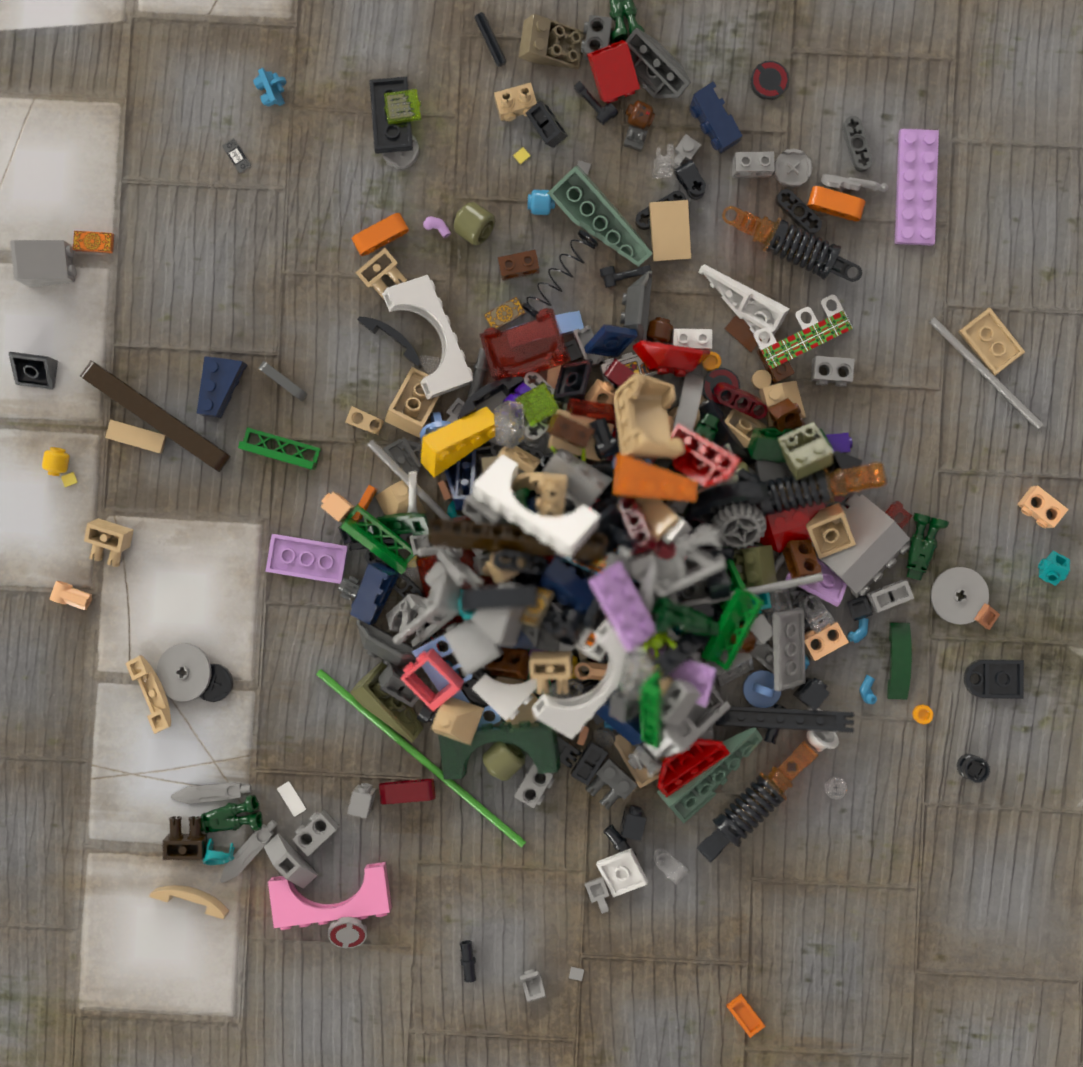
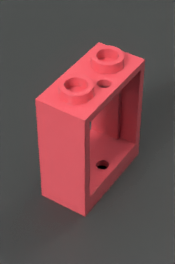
M431 648L427 653L425 651L420 653L416 658V662L408 663L403 668L404 673L400 679L434 711L461 689L464 680ZM427 661L449 682L437 694L414 673Z

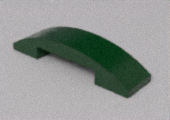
M398 513L376 518L396 535L413 533V536L428 534V521L424 514ZM376 525L368 526L370 533L380 534L379 528Z
M890 622L889 641L891 642L887 699L907 700L912 666L910 623Z

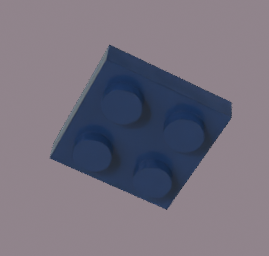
M603 325L584 346V349L588 354L617 358L638 337L635 329Z

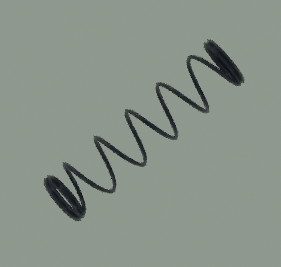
M583 230L578 231V235L583 241L575 239L570 241L571 248L578 258L568 254L559 255L560 262L568 273L556 268L548 270L550 278L558 288L544 282L537 284L539 292L547 302L530 296L526 298L527 303L522 304V307L534 318L541 319L542 316L530 306L528 298H533L548 306H552L541 292L539 284H545L563 292L552 278L550 270H557L574 278L563 264L561 256H569L584 264V261L574 250L572 242L577 241L592 249L597 248V241Z

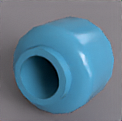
M533 190L531 194H528L527 209L533 215H549L551 209L555 208V201L548 194L549 190Z

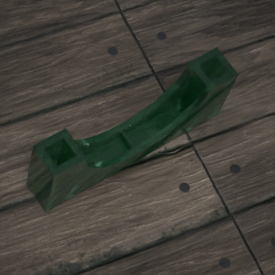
M540 720L538 723L521 721L519 724L513 725L511 722L500 723V726H493L492 723L482 724L481 727H477L471 745L438 734L444 780L463 779L467 774V765L472 752L481 745L490 742H507L522 748L533 759L538 774L556 773L561 768L557 731Z

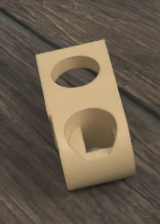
M352 406L345 423L379 435L384 421Z

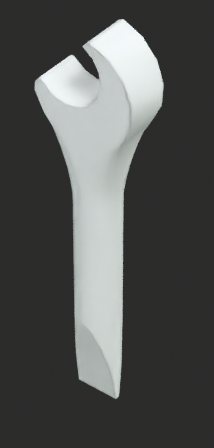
M417 472L409 473V506L406 513H418L416 507Z

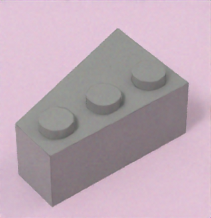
M562 448L553 455L543 469L544 473L567 475L566 491L587 508L603 494L613 481L611 477Z

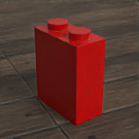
M622 40L587 54L602 101L612 103L618 100L617 97L633 95L635 90L640 89L627 42Z

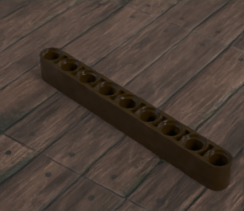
M90 360L81 373L80 377L218 472L222 470L231 457L228 453L92 360Z
M434 519L428 524V542L433 546L497 552L506 550L532 555L567 557L559 554L550 545L542 543L533 534L525 532L520 526ZM592 533L570 558L603 559L606 553L607 537L600 533Z

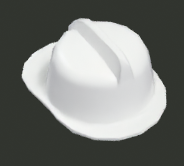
M807 731L808 742L818 752L826 748L834 749L839 744V739L835 732Z

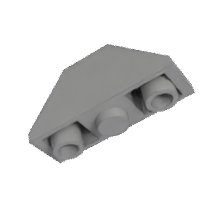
M279 833L264 846L273 866L288 881L304 889L318 875Z

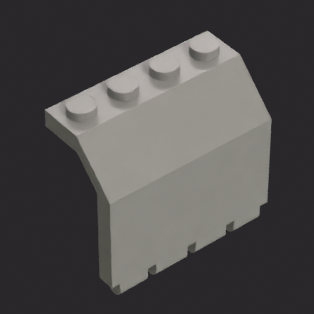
M853 493L845 502L849 508L847 509L843 505L841 508L856 545L819 560L840 577L851 589V594L858 598L860 595L864 596L870 590L869 586L874 581L878 582L884 575L882 572L887 567L890 569L897 562L896 558L900 554L904 555L909 550L910 538L891 517L863 494L859 497L856 493Z

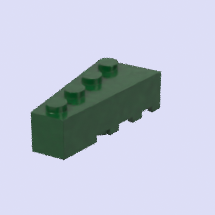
M754 428L747 448L751 457L758 461L786 462L778 438L793 432V430L785 428L783 432H780L776 428ZM819 429V431L821 432L822 436L824 437V439L826 440V442L828 443V445H829L830 448L832 449L833 447H832V445L830 444V442H829L828 438L826 437L825 433L823 432L822 429Z

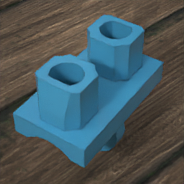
M264 68L259 69V75L253 82L257 89L263 90L265 88L266 93L260 96L262 104L268 107L274 104L281 106L285 103L281 95L284 92L283 86L287 83L285 77H279L277 73L265 71Z

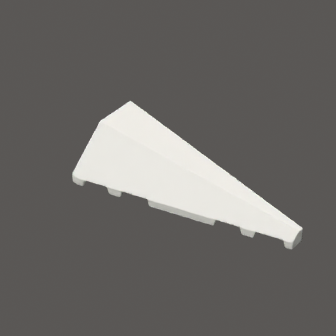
M705 264L701 266L699 273L704 274L711 282L712 288H716L722 295L721 298L740 319H744L750 326L752 333L763 327H768L774 336L790 308ZM767 332L759 334L762 343H769L770 335Z

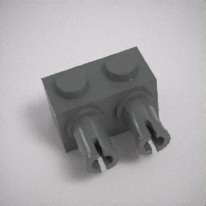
M607 756L597 770L595 779L585 789L594 797L605 784H608L611 790L599 802L609 810L619 797L625 800L638 785L630 775Z

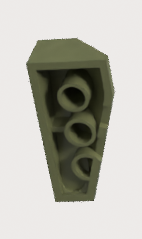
M382 661L367 673L350 693L365 709L410 742H414L423 730L420 721L417 720V715L413 708L381 690L378 677L387 667Z

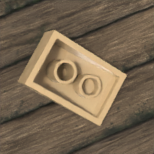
M411 367L388 409L385 422L420 438V431L427 425L440 396L427 400L420 382L428 374Z

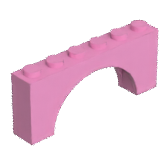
M386 862L367 864L364 869V881L359 891L349 899L335 904L313 902L305 898L296 889L295 885L284 876L272 877L268 881L274 928L287 930L295 925L307 927L311 923L317 922L319 925H324L332 920L338 921V919L343 917H356L362 920L368 918L369 915H376V917L386 916L392 908Z

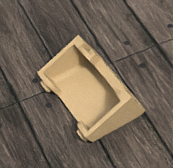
M636 373L616 390L614 404L621 454L631 458H676L684 452L682 440L679 438L671 439L667 408L676 400L673 384Z

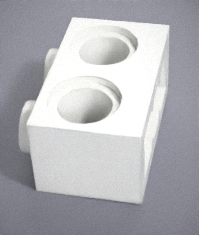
M673 329L671 345L711 350L712 329Z

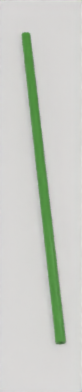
M322 669L317 672L316 675L517 845L521 848L526 843L524 839L391 727L365 709L347 690Z

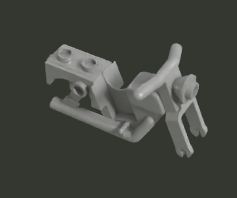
M704 524L695 530L696 532L690 535L688 533L677 539L678 541L675 544L676 552L671 559L659 558L653 550L632 555V552L625 546L619 545V555L609 552L605 561L608 567L615 562L621 561L629 578L633 577L642 584L654 557L658 568L654 593L660 597H667L726 567L724 563L725 557L722 553L713 557L711 553L705 552L698 547L701 544L711 543L720 548V540L723 537L718 528L714 529L712 524L708 526ZM685 558H692L699 564L686 570Z
M428 547L417 550L418 556L437 555L440 562H437L425 577V581L431 587L427 598L415 594H407L401 602L386 614L390 630L399 632L393 637L395 644L400 645L407 639V635L410 636L416 631V637L411 643L413 648H418L460 612V589L458 585H464L461 579L468 581L473 589H480L477 584L483 585V580L459 559L463 555L462 548L446 547L445 550L438 547ZM425 622L432 623L425 628Z
M713 685L709 704L706 707L695 703L680 726L665 723L662 726V743L657 749L645 742L634 745L636 749L628 755L629 764L634 769L638 768L640 770L645 765L648 771L647 774L650 777L653 776L654 772L657 773L661 769L662 761L659 759L662 756L667 757L690 749V746L731 707L727 701L723 702L720 698V693Z

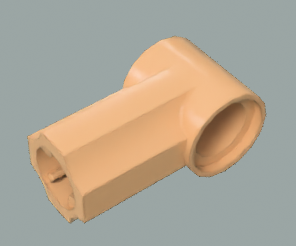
M56 581L49 599L60 604H69L79 609L87 610L92 601V594L75 589L68 583Z
M583 660L575 667V675L580 680H602L608 663ZM581 666H587L589 674H583Z

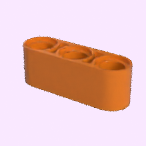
M813 186L807 206L819 212L857 222L861 220L866 201L859 197L828 188Z
M395 213L355 234L352 237V241L360 256H365L408 233L409 228L402 215Z

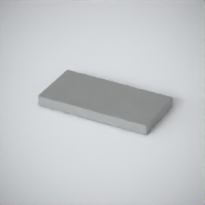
M797 607L773 614L775 691H783L805 684L804 608Z

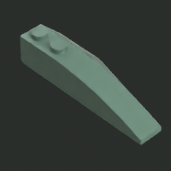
M578 165L548 192L551 198L575 224L600 239L638 267L653 254L620 212Z
M753 727L723 741L722 743L730 752L729 755L667 798L660 790L657 791L658 795L684 824L716 795V788L728 781L727 775L732 770L736 771L739 768L741 759L750 755L763 739L762 736Z

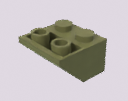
M814 422L778 438L787 466L796 480L833 464V451Z
M772 545L734 550L733 562L746 588L777 582Z

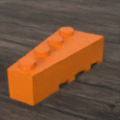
M616 454L612 494L696 502L697 481L626 455Z

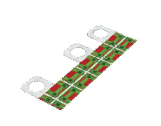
M830 295L821 301L828 318L818 322L812 309L805 307L796 312V318L803 330L779 342L775 340L768 327H763L754 332V338L770 369L853 329L835 295ZM831 299L837 303L835 311L827 309L826 302ZM803 312L810 313L812 317L810 323L806 324L801 320ZM761 332H767L770 335L769 343L764 344L759 340Z

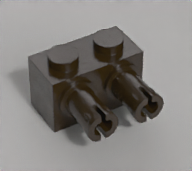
M176 816L169 818L170 834L163 840V860H202L207 851V834L201 833V816H197V818L191 816L188 818L189 834L182 833L181 816H177V819Z

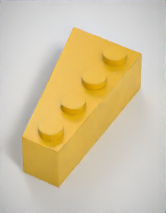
M486 406L422 437V465L433 477H436L494 438L499 433L500 420Z

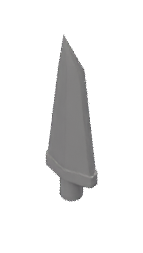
M654 557L638 592L648 613L652 611L658 572Z

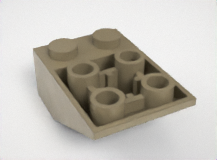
M533 14L525 19L523 23L519 58L535 64L579 69L581 45L584 36L583 31Z

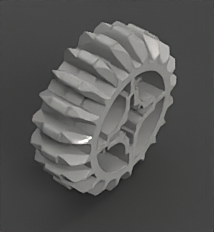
M742 501L739 504L733 502L730 507L725 505V510L719 509V514L715 515L713 528L719 529L723 537L720 540L723 547H736L737 550L740 547H744L746 549L748 545L754 546V542H760V537H764V531L766 530L765 516H763L761 509H758L756 505L751 506L749 501L745 505Z

